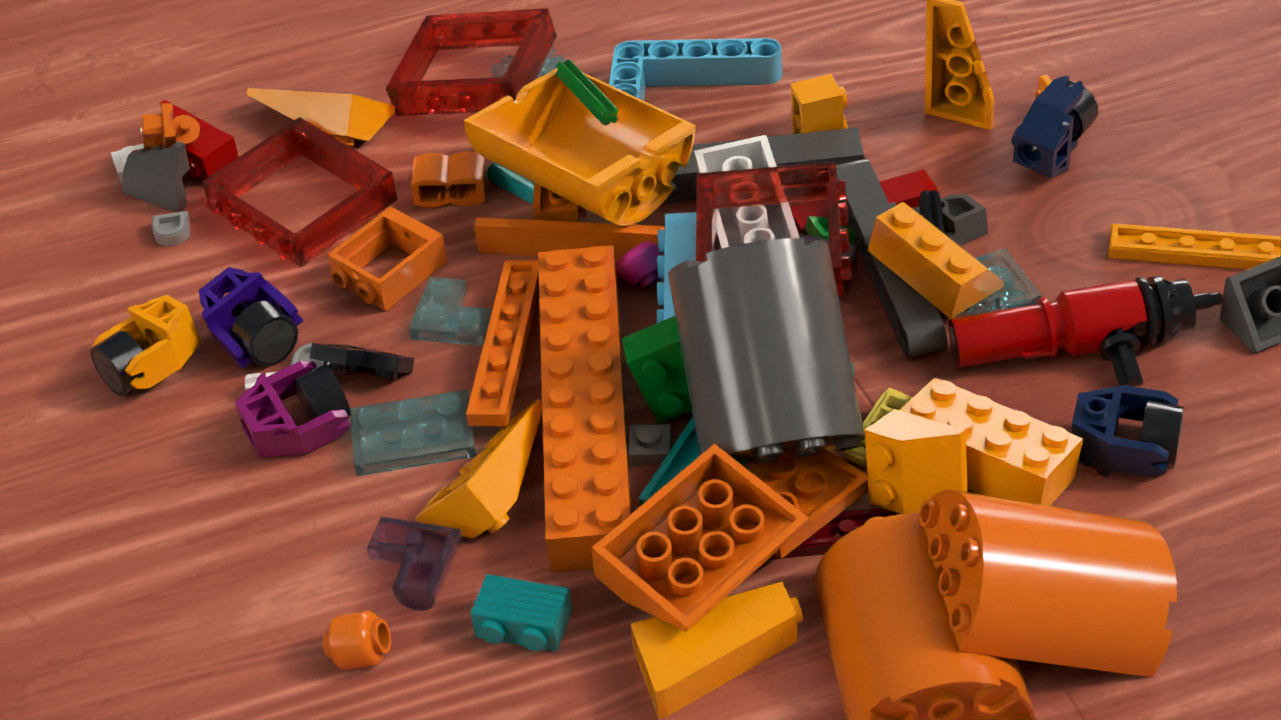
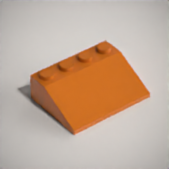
M713 444L592 547L594 576L623 601L687 632L809 523V518L716 444Z

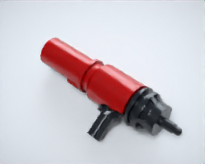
M1158 275L1148 277L1146 281L1144 277H1136L1135 280L1130 279L1061 291L1055 301L1051 302L1047 298H1039L1036 304L951 318L948 321L950 347L957 368L1017 358L1031 359L1042 356L1052 358L1056 357L1057 351H1064L1071 357L1100 353L1104 360L1112 362L1119 386L1135 387L1143 384L1135 353L1140 349L1141 340L1147 345H1154L1156 340L1159 342L1168 341L1179 331L1194 329L1196 326V310L1221 305L1223 297L1219 292L1193 295L1191 286L1186 278L1167 280Z

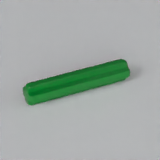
M567 59L563 63L559 61L556 64L558 69L556 72L557 77L603 125H608L610 122L616 123L618 120L616 116L618 108L572 60Z

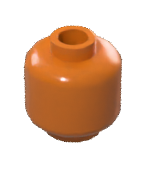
M363 610L338 615L331 620L328 631L323 636V650L325 655L332 659L334 664L341 670L351 671L375 667L383 661L385 654L390 651L391 633L389 626L384 619H380L373 611Z

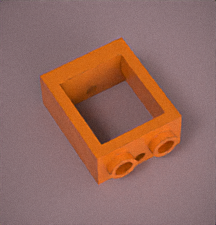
M391 206L327 254L331 267L330 275L334 283L338 287L346 288L360 296L364 302L372 303L384 311L391 308L448 262L443 234ZM392 245L410 254L380 279L362 269Z

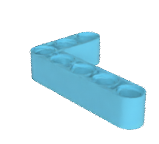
M769 38L624 41L619 43L614 49L609 85L644 101L646 86L773 84L778 82L783 75L781 44L777 40Z

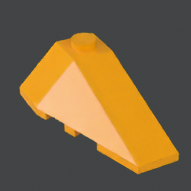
M539 399L514 415L509 420L508 426H503L484 445L485 449L459 470L461 475L449 487L447 485L442 487L415 517L419 524L473 539L486 530L491 534L495 533L510 519L507 512L518 498L542 414V402Z

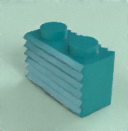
M486 574L479 594H477V599L474 601V607L471 608L475 636L494 644L510 642L514 645L517 643L532 651H541L543 649L545 651L548 649L553 652L558 651L573 612L570 588Z

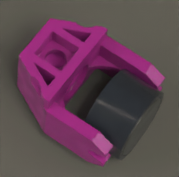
M313 360L299 361L268 377L264 373L260 374L255 385L247 389L235 402L242 429L260 458L305 455L341 437L351 427L347 420L351 417L350 406L337 378L326 364L317 368ZM295 394H298L311 420L298 427L281 402Z

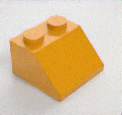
M897 409L892 410L865 429L869 504L899 514H907L919 511L923 501L929 500L941 491L955 490L968 493L966 430Z

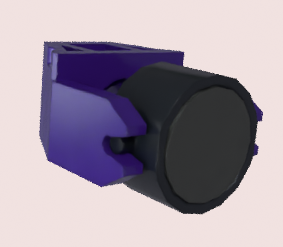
M228 267L199 290L200 303L204 309L202 317L207 324V328L219 347L241 368L248 366L251 361L256 365L264 367L276 365L293 351L298 339L297 326L304 320L297 314L298 310L289 299L269 281L265 280L260 272L247 273L242 269Z

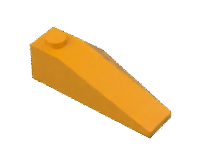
M926 0L925 114L991 130L994 122V95L964 2L956 0Z
M247 88L246 95L322 135L334 137V144L354 146L355 140L369 141L395 113L394 105L354 94Z

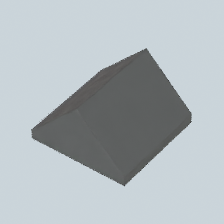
M1281 256L1225 279L1220 319L1253 353L1281 343Z

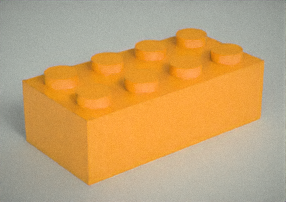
M934 378L900 409V411L966 430L967 488L975 493L1051 506L1075 479L1083 438L1073 435L1061 427L1051 426L1034 419L1022 411H1015L995 403L988 397L976 395L956 387L949 381Z

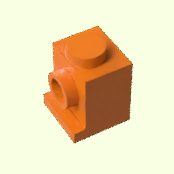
M534 183L533 212L535 220L581 222V217H587V210Z

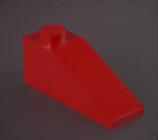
M163 100V101L160 103V106H161L162 103H170V102H168V101H166V100ZM172 104L173 119L180 115H189L195 118L200 127L197 141L192 145L185 146L190 166L186 173L191 178H197L211 186L241 164L232 135Z

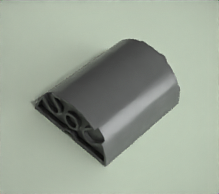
M786 238L746 243L706 253L707 261L686 260L669 271V283L700 455L713 444H716L736 461L753 458L754 464H763L779 460L778 455L789 450H794L795 457H807L819 454L820 448L835 445L836 451L850 450L861 446L860 441L865 440V434L829 245L826 242L817 240L805 245L804 238Z

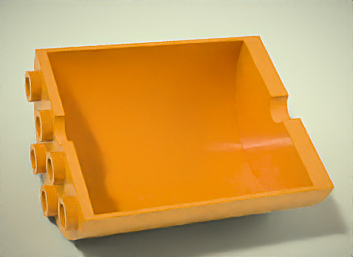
M557 68L525 85L517 93L515 101H513L512 97L506 96L464 120L465 134L472 148L478 154L621 226L632 225L644 220L654 213L670 196L675 188L670 183L679 166L686 168L692 152L696 125L584 73L618 108L617 122L603 125L557 77Z

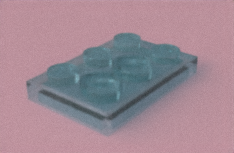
M467 389L350 408L354 466L357 476L476 457L473 426H468L466 418L469 404Z

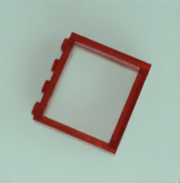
M548 8L427 15L385 88L391 104L395 106L396 116L477 113L506 96L512 97L513 101H515L519 90L536 80L557 37ZM519 46L504 77L422 81L438 50Z
M300 117L202 181L207 196L205 203L212 213L220 214L229 220L235 228L243 229L252 235L259 244H266L275 250L282 259H288L299 267L306 265L398 200L391 171ZM301 155L359 189L297 233H293L239 198Z
M836 162L697 173L696 261H707L706 253L716 250L717 208L827 200L829 250L838 297H844L843 280H851L850 256H842V253L850 252L848 229H841V226H848L847 202L840 203L839 201L847 200L846 181L838 180Z

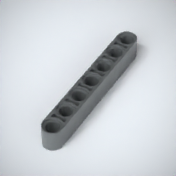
M865 158L831 166L830 179L834 194L849 228L856 236V245L906 358H913L946 350L948 346L947 334L937 308L867 251L876 217L891 209L869 159Z

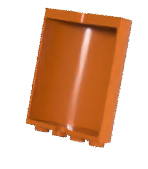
M955 490L941 491L929 500L923 501L919 510V522L924 528L929 546V556L933 560L935 570L942 571L939 577V591L944 597L949 614V625L954 632L959 652L1144 677L1154 676L1164 659L1173 630L1165 628L1169 602L1177 603V580L1173 559L1167 543L1151 524L1129 518Z
M919 511L885 518H870L864 525L839 539L825 553L816 569L814 585L847 720H1036L1017 659L959 652L954 632L949 625V614L944 597L939 591V577L942 571L935 570L933 560L930 559L924 528L919 522Z

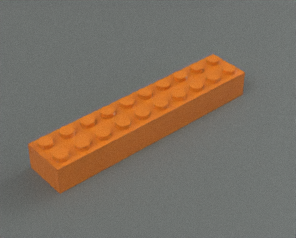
M613 245L538 252L545 533L551 573L593 569L592 547L632 514L618 281Z

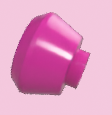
M645 241L631 249L615 263L616 276L633 288L641 285L643 289H646L659 280L657 256L660 253L658 245Z

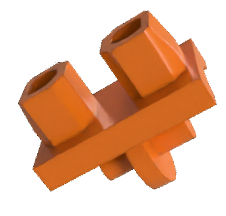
M162 103L161 113L142 115V138L145 150H150L153 146L162 145L163 149L169 148L175 142H183L185 146L195 143L199 138L200 127L195 118L189 115H180L173 119L172 103Z

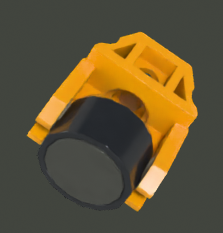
M164 295L141 305L130 306L127 308L130 315L129 318L97 337L90 348V355L97 372L114 393L123 397L135 388H151L182 368L201 344L187 305L168 295Z

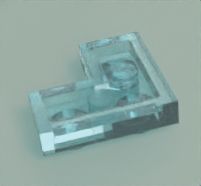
M429 277L409 326L410 337L414 340L483 346L492 309L462 306L467 293L465 280Z

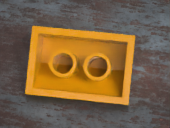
M904 202L876 217L867 251L950 319L1003 288L1005 282Z

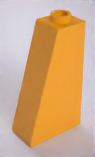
M783 582L725 597L687 632L657 617L630 624L634 653L658 719L670 716L798 642L797 623L803 622L802 611L795 596L789 598Z

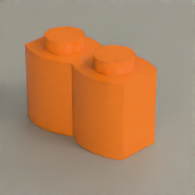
M459 152L451 156L427 153L414 158L411 180L414 205L434 208L448 203L459 206H473L485 202L487 185L485 157L477 152Z

